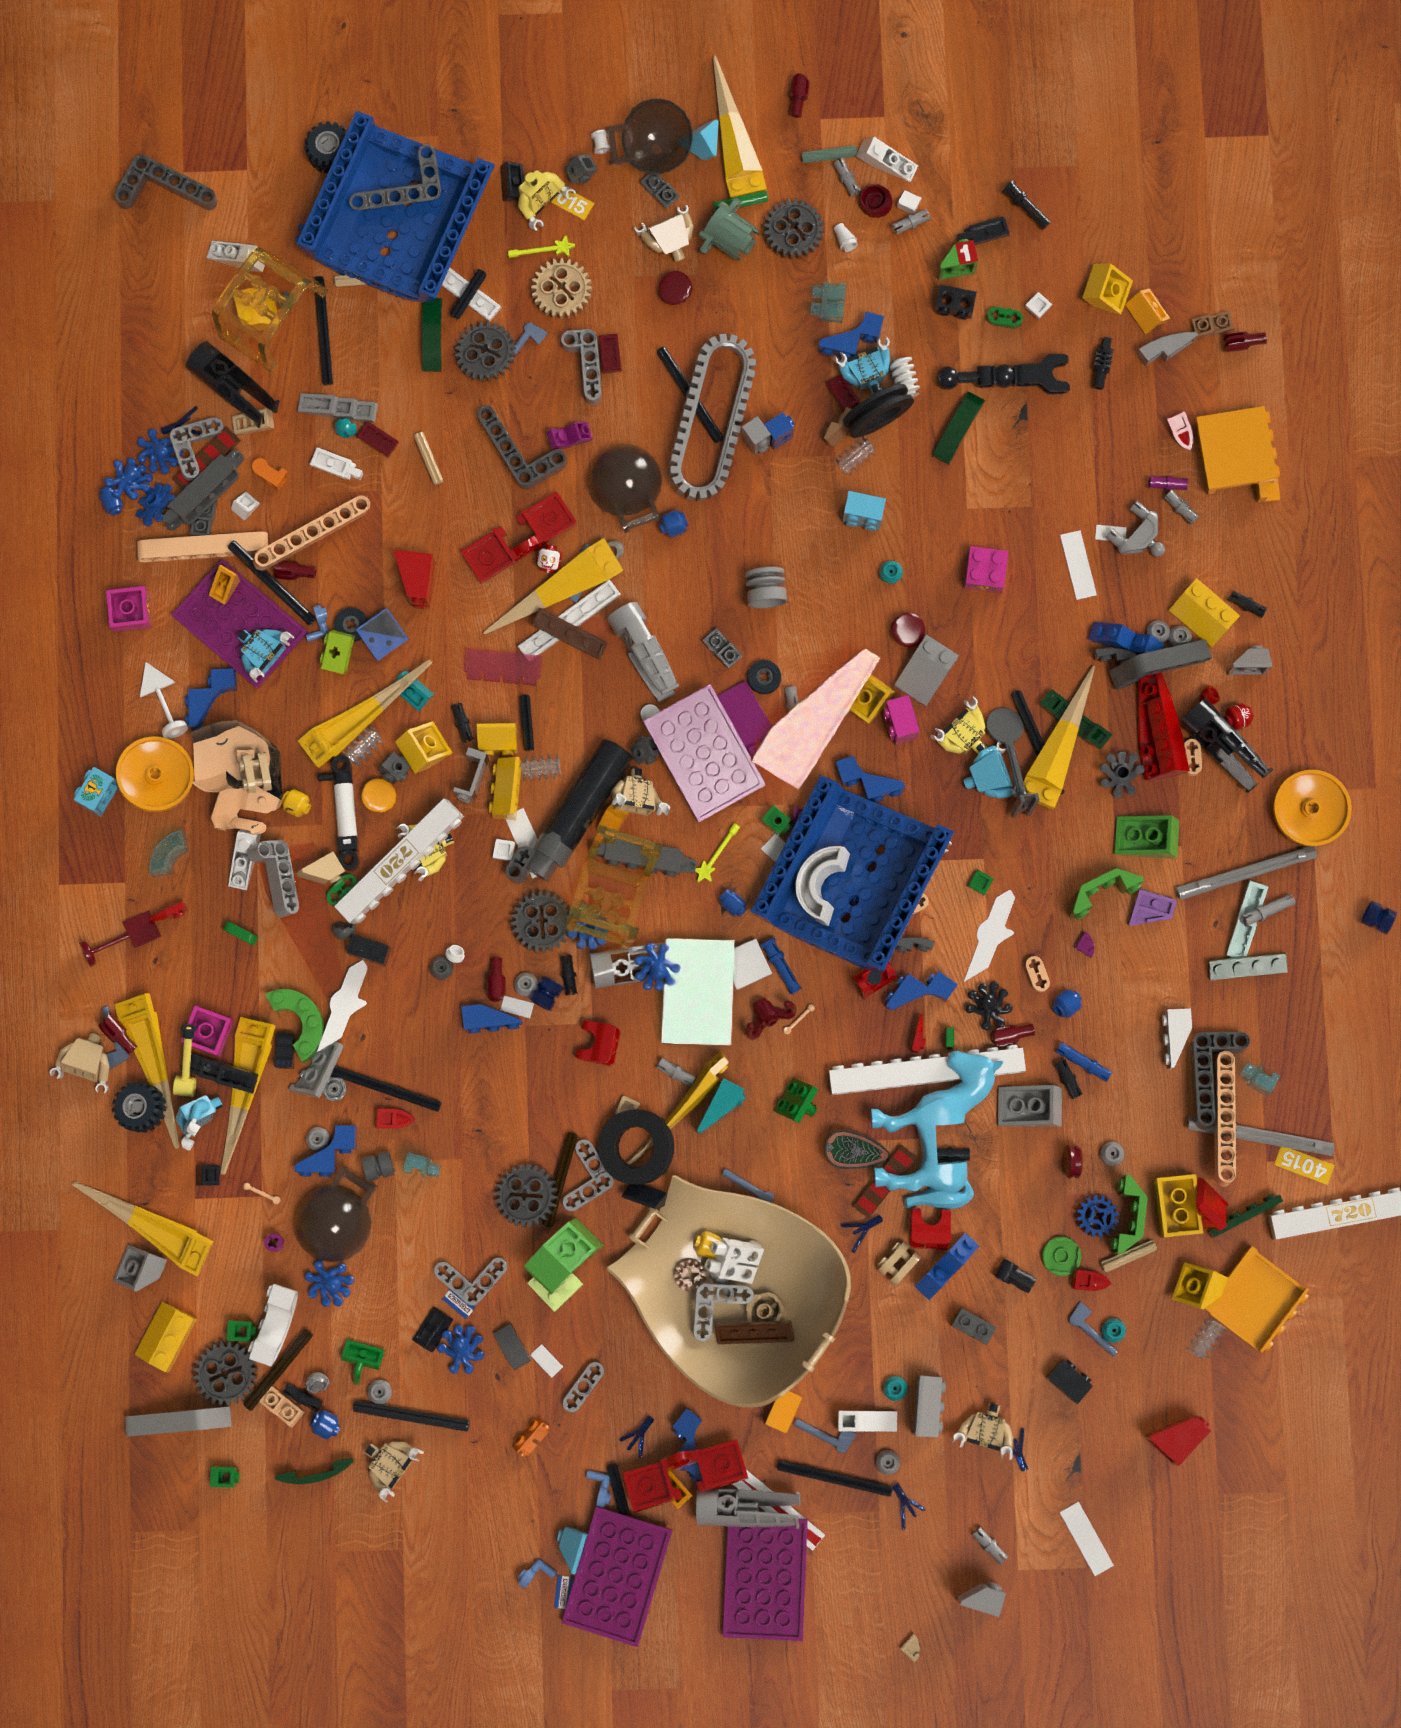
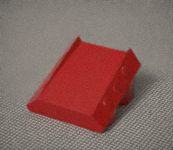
M1199 1177L1196 1207L1198 1214L1202 1217L1203 1227L1221 1231L1228 1226L1226 1224V1209L1229 1204L1202 1177Z

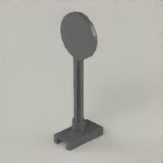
M999 708L989 714L986 721V729L995 741L1005 744L1017 791V800L1010 810L1011 818H1015L1018 812L1025 811L1026 816H1030L1040 799L1038 793L1028 794L1025 791L1013 743L1023 733V721L1015 711L1008 708Z

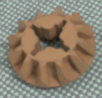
M685 1260L675 1270V1282L685 1291H696L698 1285L704 1283L706 1279L705 1269L698 1261ZM688 1268L692 1273H698L693 1276V1283L690 1279L683 1278L688 1275Z

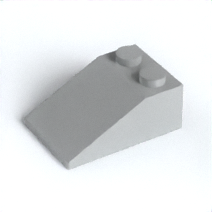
M926 635L894 686L926 707L956 663L959 655Z
M1055 1085L999 1087L998 1126L1062 1127V1088Z

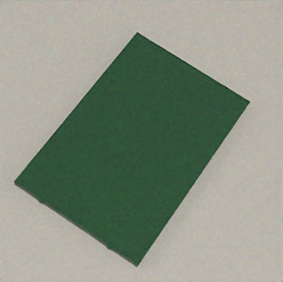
M665 938V944L670 948L668 952H665V959L673 964H679L681 969L678 973H673L666 967L676 983L673 986H668L664 978L661 1043L676 1045H731L735 940Z

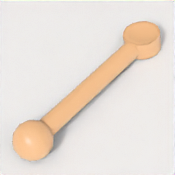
M809 1004L805 1012H803L789 1027L784 1028V1033L787 1035L790 1034L791 1029L795 1025H797L809 1012L815 1010V1006L813 1004Z
M247 1182L243 1184L244 1190H251L273 1200L274 1204L281 1202L278 1196L273 1197L250 1186Z

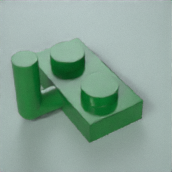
M350 1340L346 1341L341 1360L356 1364L353 1371V1383L355 1385L361 1382L363 1366L375 1370L380 1369L385 1350Z

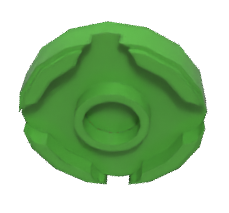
M1056 1237L1050 1240L1044 1246L1042 1252V1261L1046 1269L1058 1276H1066L1073 1273L1074 1269L1080 1266L1082 1259L1079 1246L1067 1237Z

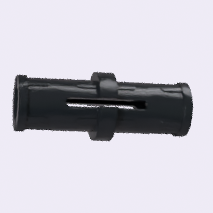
M1233 590L1228 599L1229 602L1242 607L1243 611H1249L1260 618L1264 616L1267 607L1253 601V598H1247L1235 592V590Z
M463 704L452 705L451 709L456 720L455 726L459 729L462 743H466V740L468 742L472 741L474 737L472 736L469 727L470 721L469 718H466Z
M572 955L567 956L568 964L566 963V956L560 957L563 971L561 978L564 979L566 996L571 994L570 987L572 995L578 994L575 982L577 975L574 972Z
M1066 1059L1054 1064L1062 1078L1061 1082L1065 1084L1071 1099L1082 1095L1083 1093L1075 1080L1076 1076L1072 1074Z
M937 1148V1160H948V1162H952V1160L970 1161V1148Z
M290 1383L286 1385L282 1393L297 1401V1404L300 1406L304 1405L315 1412L319 1411L323 1401L308 1394V1391H302Z

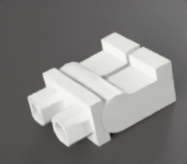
M722 1238L721 1242L712 1243L711 1252L716 1257L715 1259H707L705 1268L709 1272L715 1273L718 1278L752 1284L757 1271L756 1265L759 1266L764 1249L757 1241L749 1240V1242Z

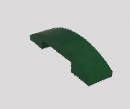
M436 298L431 302H423V372H442V298Z
M971 392L967 393L932 455L933 457L948 465L950 464L973 420L983 406L984 399Z
M1053 689L1040 702V705L1058 721L1069 706L1067 700ZM1082 714L1077 736L1101 750L1113 734Z
M355 1458L333 1462L334 1470L301 1478H298L297 1471H291L275 1475V1480L289 1484L320 1482L346 1470L355 1462Z

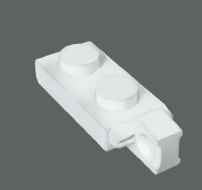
M316 448L310 462L311 467L342 479L350 480L352 477L361 480L364 474L362 470L355 468L356 464L351 460L321 448Z

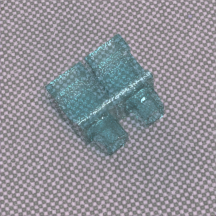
M824 282V286L814 285L812 297L822 298V304L811 302L810 314L820 316L822 321L842 323L847 283L829 284Z
M1249 1063L1243 1067L1239 1075L1248 1080L1247 1086L1265 1096L1272 1093L1281 1077L1275 1072L1268 1076L1263 1073L1262 1065L1255 1067Z
M408 1152L403 1172L412 1175L413 1169L421 1171L422 1176L426 1179L428 1175L438 1178L441 1166L433 1164L430 1158Z

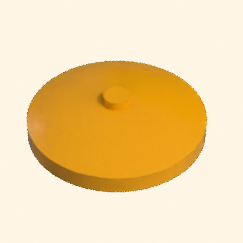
M145 737L130 744L121 754L116 767V781L122 796L134 807L147 812H164L175 808L186 799L193 785L194 768L190 756L178 743L164 737Z
M1304 770L1287 778L1276 792L1273 803L1274 818L1281 832L1294 843L1307 847L1323 846L1337 839L1347 828L1352 812L1350 796L1345 786L1333 775L1320 770Z

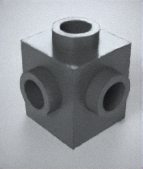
M590 154L577 155L571 158L569 164L564 167L572 184H586L591 180L590 177L598 171Z
M643 736L635 740L636 744L630 747V750L638 765L644 763L650 765L657 761L656 757L660 755V752L651 736Z
M392 752L379 765L377 770L382 774L384 780L395 784L398 781H404L409 775L407 770L410 766L404 757Z

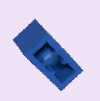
M784 412L764 424L771 434L770 445L774 450L793 438V426L795 424L792 418L786 416Z

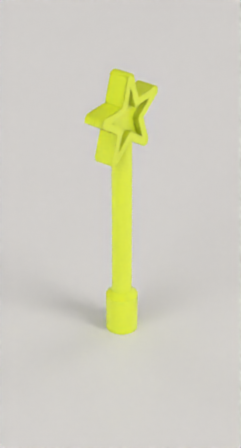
M565 236L562 242L554 241L556 246L508 250L509 258H513L519 255L557 250L556 255L564 253L567 257H570L569 250L574 248L575 244L568 243L567 236Z
M734 823L731 826L728 835L706 865V862L703 861L702 867L696 868L695 872L699 874L698 882L704 878L712 882L710 874L715 871V868H711V866L731 837L737 833L740 828L739 825Z

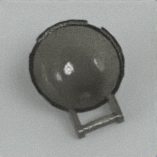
M664 99L643 101L631 109L632 111L625 119L624 124L605 127V132L608 133L611 156L609 165L617 166L630 163L639 171L648 174H665L678 168L688 157L693 144V130L686 113L673 102ZM622 131V147L626 157L618 158L615 132Z
M633 444L613 445L597 455L590 466L587 480L589 494L593 502L603 512L606 511L612 515H618L624 533L643 524L660 521L654 501L657 500L662 488V474L655 458L645 449ZM650 506L652 514L629 522L625 521L624 516L637 514Z
M344 1165L332 1184L317 1187L308 1193L299 1203L294 1218V1233L303 1250L315 1259L330 1263L350 1259L364 1247L370 1236L372 1220L366 1205L375 1192L377 1185L374 1183L372 1185L350 1172L348 1167ZM343 1177L367 1191L363 1199L353 1190L339 1185Z

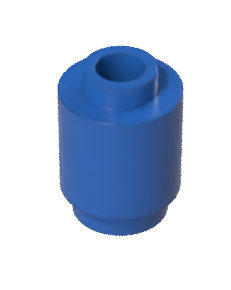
M113 486L105 487L99 491V498L106 514H111L112 516L121 513V509L124 507L121 498H115L112 495V491L115 490Z
M727 889L718 899L721 902L720 905L733 917H741L747 910V903L735 891Z

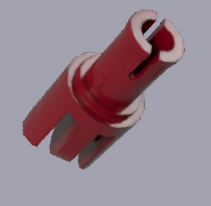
M801 73L794 75L790 90V98L793 100L790 116L795 118L802 117L803 102L808 100L810 86L807 77Z
M1244 331L1223 335L1226 353L1248 350L1250 346L1267 344L1265 332L1248 334Z
M286 560L274 565L275 579L297 580L299 577L316 578V566L299 565L297 561Z
M499 957L490 958L491 969L486 984L488 999L494 1003L502 1000L506 993V977L502 975L503 959Z
M109 1014L98 1025L99 1029L112 1043L117 1042L128 1055L138 1047L127 1036V1029L113 1014Z
M1012 1024L993 1030L990 1034V1039L995 1045L1000 1047L1016 1044L1020 1038L1035 1036V1029L1033 1024L1016 1027Z

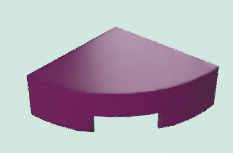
M1084 932L1075 949L1092 958L1094 943L1091 936Z

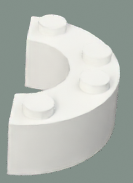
M842 846L826 847L813 853L801 866L796 879V894L801 906L815 921L825 926H829L834 908L829 902L822 899L821 886L830 874L845 872L850 853Z
M277 1284L269 1286L266 1295L269 1299L264 1309V1312H267L266 1317L261 1320L258 1328L260 1333L255 1342H251L248 1350L251 1353L250 1360L271 1367L276 1361L285 1341L298 1298L297 1291Z

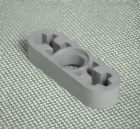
M592 1362L584 1370L563 1400V1407L566 1411L575 1412L584 1403L604 1375V1367L601 1363ZM599 1366V1372L601 1373L599 1376L594 1375L592 1379L595 1380V1383L592 1384L589 1379L584 1378V1375L587 1374L589 1377L592 1373L590 1368ZM582 1381H586L589 1384V1390L586 1393H581L578 1390V1384ZM574 1390L578 1395L584 1397L582 1400L578 1397L575 1402L577 1404L576 1408L567 1407L569 1404L567 1399L572 1400L575 1396L572 1394Z

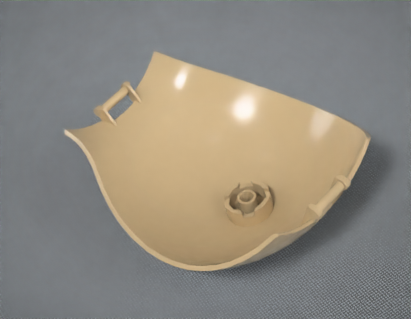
M676 1175L672 1176L665 1206L661 1207L659 1211L648 1208L649 1212L637 1229L628 1236L636 1244L615 1263L608 1266L607 1271L628 1292L656 1343L686 1378L710 1396L727 1404L747 1408L767 1405L792 1389L809 1371L812 1372L815 1369V1364L829 1344L834 1342V1335L845 1313L851 1289V1277L846 1260L839 1248L823 1231L803 1217L783 1207L750 1196L706 1189L691 1184ZM655 1215H657L662 1220L651 1237L644 1243L639 1238ZM704 1231L719 1235L721 1239L728 1238V1240L734 1239L742 1242H749V1240L757 1241L764 1251L759 1266L756 1265L757 1271L753 1283L729 1280L732 1285H745L751 1288L754 1295L752 1301L748 1304L714 1302L711 1337L706 1341L697 1340L693 1334L696 1291H685L676 1284L674 1274L677 1266L685 1260H695L701 1263L702 1266L705 1265L707 1258L697 1255L695 1246H693L696 1235H700ZM688 1268V1275L683 1278H688L693 1283V1276L698 1273H692ZM705 1270L706 1279L704 1283H713L714 1280ZM704 1287L703 1290H700V1294L703 1295V1298H706L707 1294H713V1299H716L715 1292L717 1287H713L714 1291H708L707 1287ZM743 1289L742 1293L735 1292L732 1300H736L735 1296H741L745 1300L746 1297H749L750 1293H747L746 1289ZM720 1290V1298L727 1299L723 1291ZM705 1306L701 1307L698 1310V1315L702 1318L707 1317L709 1309ZM697 1320V1324L701 1323V1330H697L701 1338L704 1337V1334L708 1333L704 1329V1323L709 1324V1320L704 1322ZM792 1322L793 1342L718 1345L714 1327L716 1323Z

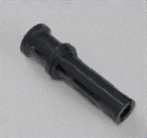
M1012 180L1002 190V193L1007 194L1013 200L1014 205H1019L1044 230L1051 223V220L1027 198V193L1022 191L1015 184L1016 182ZM1029 207H1030L1040 218H1038V217L1029 209Z

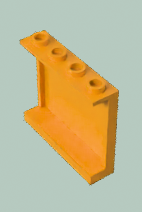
M1265 406L1196 417V427L1208 495L1215 494L1216 490L1269 481H1273V484H1276L1277 477H1280L1279 466H1275L1274 459H1277L1276 449L1272 448L1271 445L1274 437L1273 431L1269 430L1268 427L1270 414L1269 411L1266 412Z
M1249 1246L1226 1276L1228 1279L1222 1296L1203 1310L1259 1353H1263L1264 1350L1267 1352L1274 1343L1272 1339L1275 1335L1279 1336L1285 1329L1283 1324L1286 1320H1291L1297 1312L1295 1308L1298 1304L1302 1305L1309 1296L1306 1293L1309 1289L1304 1288L1258 1253L1256 1248Z

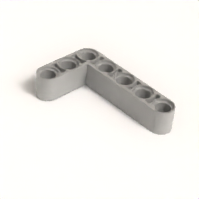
M230 1407L125 1417L126 1437L232 1427Z

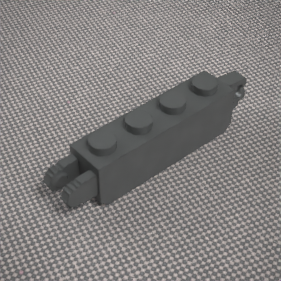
M234 449L226 456L220 454L167 505L169 510L162 516V520L168 530L175 531L182 523L191 525L239 478L237 468L244 460L240 452Z
M617 837L609 838L607 844L595 842L590 846L593 855L604 857V861L608 862L607 865L619 867V864L627 865V869L638 870V868H643L645 872L656 874L659 871L664 872V875L668 877H675L680 875V873H695L697 861L684 857L683 852L676 848Z

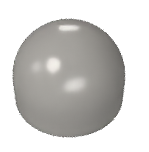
M617 540L608 542L610 548L614 546L617 549V555L615 556L619 559L624 553L623 544Z

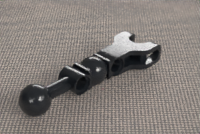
M1049 354L1038 364L1014 365L1013 367L1006 364L999 365L996 368L995 366L977 367V372H958L955 368L946 366L937 372L936 382L944 390L954 389L958 383H977L979 388L995 387V385L1001 388H1007L1011 385L1013 387L1038 386L1048 395L1066 394L1070 391L1069 383L1056 380L1052 372L1054 368L1067 365L1069 356L1066 354Z

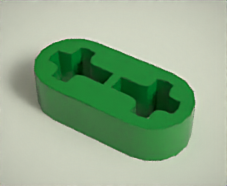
M993 307L988 311L987 321L993 326L1016 329L1021 326L1023 315L1018 310ZM998 313L999 317L997 318V320H993V316L990 315ZM1015 315L1018 320L1016 323H1012V319L1007 318H1012Z
M346 874L342 876L329 890L326 898L330 905L335 907L338 903L336 900L331 902L333 899L331 895L333 893L337 895L342 891L339 895L341 900L358 883L353 875ZM346 879H347V880L353 879V881H352L353 886H352V887L347 886V887L343 890L342 888L346 885L344 881H345Z
M226 921L222 928L227 933L253 946L259 938L229 921Z

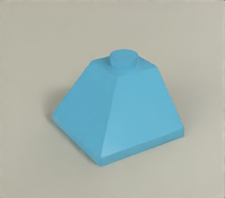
M565 1526L564 1531H559L557 1541L560 1542L559 1548L571 1574H576L588 1533Z

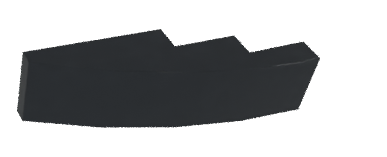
M191 1052L190 1073L215 1081L217 1084L254 1093L259 1074Z

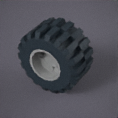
M326 121L324 125L322 122L318 123V127L313 126L311 128L312 132L308 131V138H305L304 141L305 151L311 165L314 168L316 167L319 172L323 170L324 174H328L347 132L342 125L339 126L336 122L332 125L330 121Z
M135 1082V1084L128 1083V1087H121L122 1092H117L115 1094L117 1099H113L112 1104H115L112 1112L116 1113L114 1118L119 1121L118 1124L130 1131L146 1133L148 1130H154V1125L159 1126L161 1124L159 1120L164 1119L165 1115L162 1114L163 1111H166L167 1107L163 1106L166 1101L164 1098H161L163 1094L157 1091L156 1087L141 1082Z

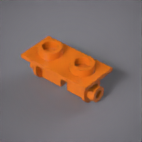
M539 1417L533 1419L528 1424L526 1431L515 1439L512 1447L522 1457L529 1456L537 1447L533 1439L535 1438L541 1442L549 1433L550 1427Z

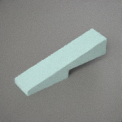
M1248 880L1226 955L1231 957L1247 956L1257 922L1245 927V923L1242 924L1240 917L1253 911L1255 907H1262L1268 890L1267 885Z

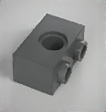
M962 1308L959 1309L951 1324L955 1329L985 1345L989 1343L996 1329L995 1326Z

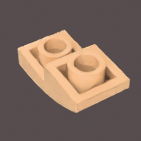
M273 1386L259 1401L292 1428L305 1413Z

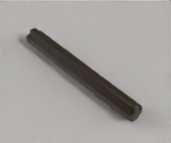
M568 1132L554 1180L556 1183L552 1187L558 1189L557 1192L553 1193L554 1196L558 1197V1199L553 1200V1203L557 1206L550 1208L553 1214H546L548 1220L543 1219V1225L547 1227H552L554 1224L578 1137L576 1133Z
M303 1330L246 1400L244 1406L248 1410L252 1411L266 1392L310 1341L313 1334L309 1330Z

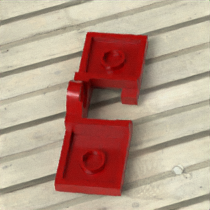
M557 491L528 510H522L521 514L516 516L521 526L528 523L535 536L530 537V539L524 541L518 547L516 545L513 550L509 549L503 539L507 534L503 527L500 526L497 529L495 527L491 533L460 551L481 584L577 525V521Z
M735 1439L702 1450L678 1452L666 1459L660 1460L659 1463L623 1473L633 1512L636 1513L682 1499L680 1488L673 1489L668 1472L698 1463L703 1479L697 1482L700 1493L749 1479L738 1440Z

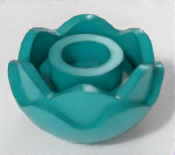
M339 418L335 422V431L343 438L353 437L358 431L357 425L351 423L347 418Z
M893 560L884 562L879 569L880 578L884 582L895 584L903 576L902 566Z
M1110 1318L1102 1325L1103 1337L1108 1342L1118 1343L1126 1335L1125 1324L1120 1319Z
M899 1376L889 1377L884 1381L883 1393L892 1401L903 1399L907 1393V1383Z

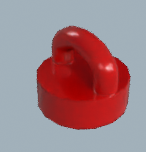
M1208 685L1200 694V701L1207 698L1212 705L1220 701L1219 693L1212 686Z

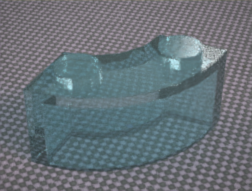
M183 830L169 834L156 846L150 859L149 870L151 876L160 877L173 874V866L176 860L181 855L189 852L186 833Z

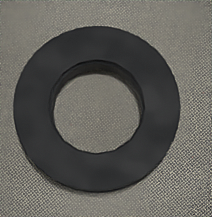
M897 384L888 387L854 407L843 419L845 427L850 428L849 434L851 437L859 438L871 434L904 414L914 403L912 395L907 394L908 388L906 385Z
M626 1110L613 1116L601 1131L598 1143L600 1161L607 1173L622 1183L647 1184L653 1182L667 1171L674 1155L672 1132L666 1122L652 1112L645 1110ZM633 1127L645 1129L653 1139L654 1150L652 1157L641 1167L629 1166L623 1161L619 1152V1143L622 1135Z

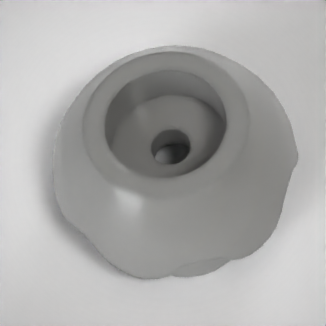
M1155 620L1147 626V635H1152L1162 643L1168 640L1170 628L1167 623Z
M1178 625L1170 630L1168 642L1173 647L1191 643L1192 634L1187 627Z
M528 972L519 974L514 981L515 991L519 995L526 997L533 995L538 989L537 978Z
M329 1077L323 1094L330 1101H338L346 1093L345 1082L339 1077Z
M314 1127L306 1135V1144L310 1149L319 1152L329 1146L330 1135L326 1129Z
M1117 1142L1105 1143L1100 1151L1101 1159L1108 1166L1119 1165L1125 1156L1123 1147Z
M320 1372L309 1375L305 1381L306 1389L312 1393H317L319 1390L325 1391L329 1385L328 1377Z
M375 1380L369 1385L367 1394L373 1403L385 1404L392 1396V1389L387 1381Z
M892 1450L880 1452L875 1462L877 1469L884 1475L896 1473L901 1463L900 1457Z

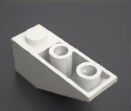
M876 137L863 140L856 155L870 166L908 182H911L918 165Z
M212 241L206 258L247 271L263 272L268 254L255 245Z
M243 829L237 832L228 886L247 891L255 863L248 858L247 851L251 846L260 842L261 833L251 834L249 830Z
M1191 1008L1168 1009L1162 1015V1025L1166 1026V1034L1163 1035L1164 1046L1167 1045L1165 1065H1168L1169 1069L1175 1067L1192 1029Z
M838 1411V1431H897V1411Z

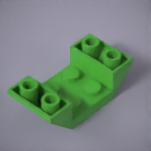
M1116 868L1081 885L1077 890L1069 915L1070 919L1076 917L1079 920L1090 913L1089 909L1092 907L1089 897L1097 894L1100 890L1099 888L1103 887L1105 890L1113 886L1114 883H1117L1122 894L1127 892L1130 895L1141 888L1140 884L1144 881L1143 877Z
M1131 1175L1121 1176V1179L1117 1181L1119 1196L1135 1198L1134 1201H1131L1130 1213H1133L1132 1221L1128 1223V1232L1131 1235L1117 1234L1114 1238H1111L1110 1250H1113V1255L1122 1254L1144 1235L1148 1197Z
M575 1218L566 1223L543 1244L524 1265V1268L552 1295L565 1283L569 1275L588 1258H592L604 1245Z

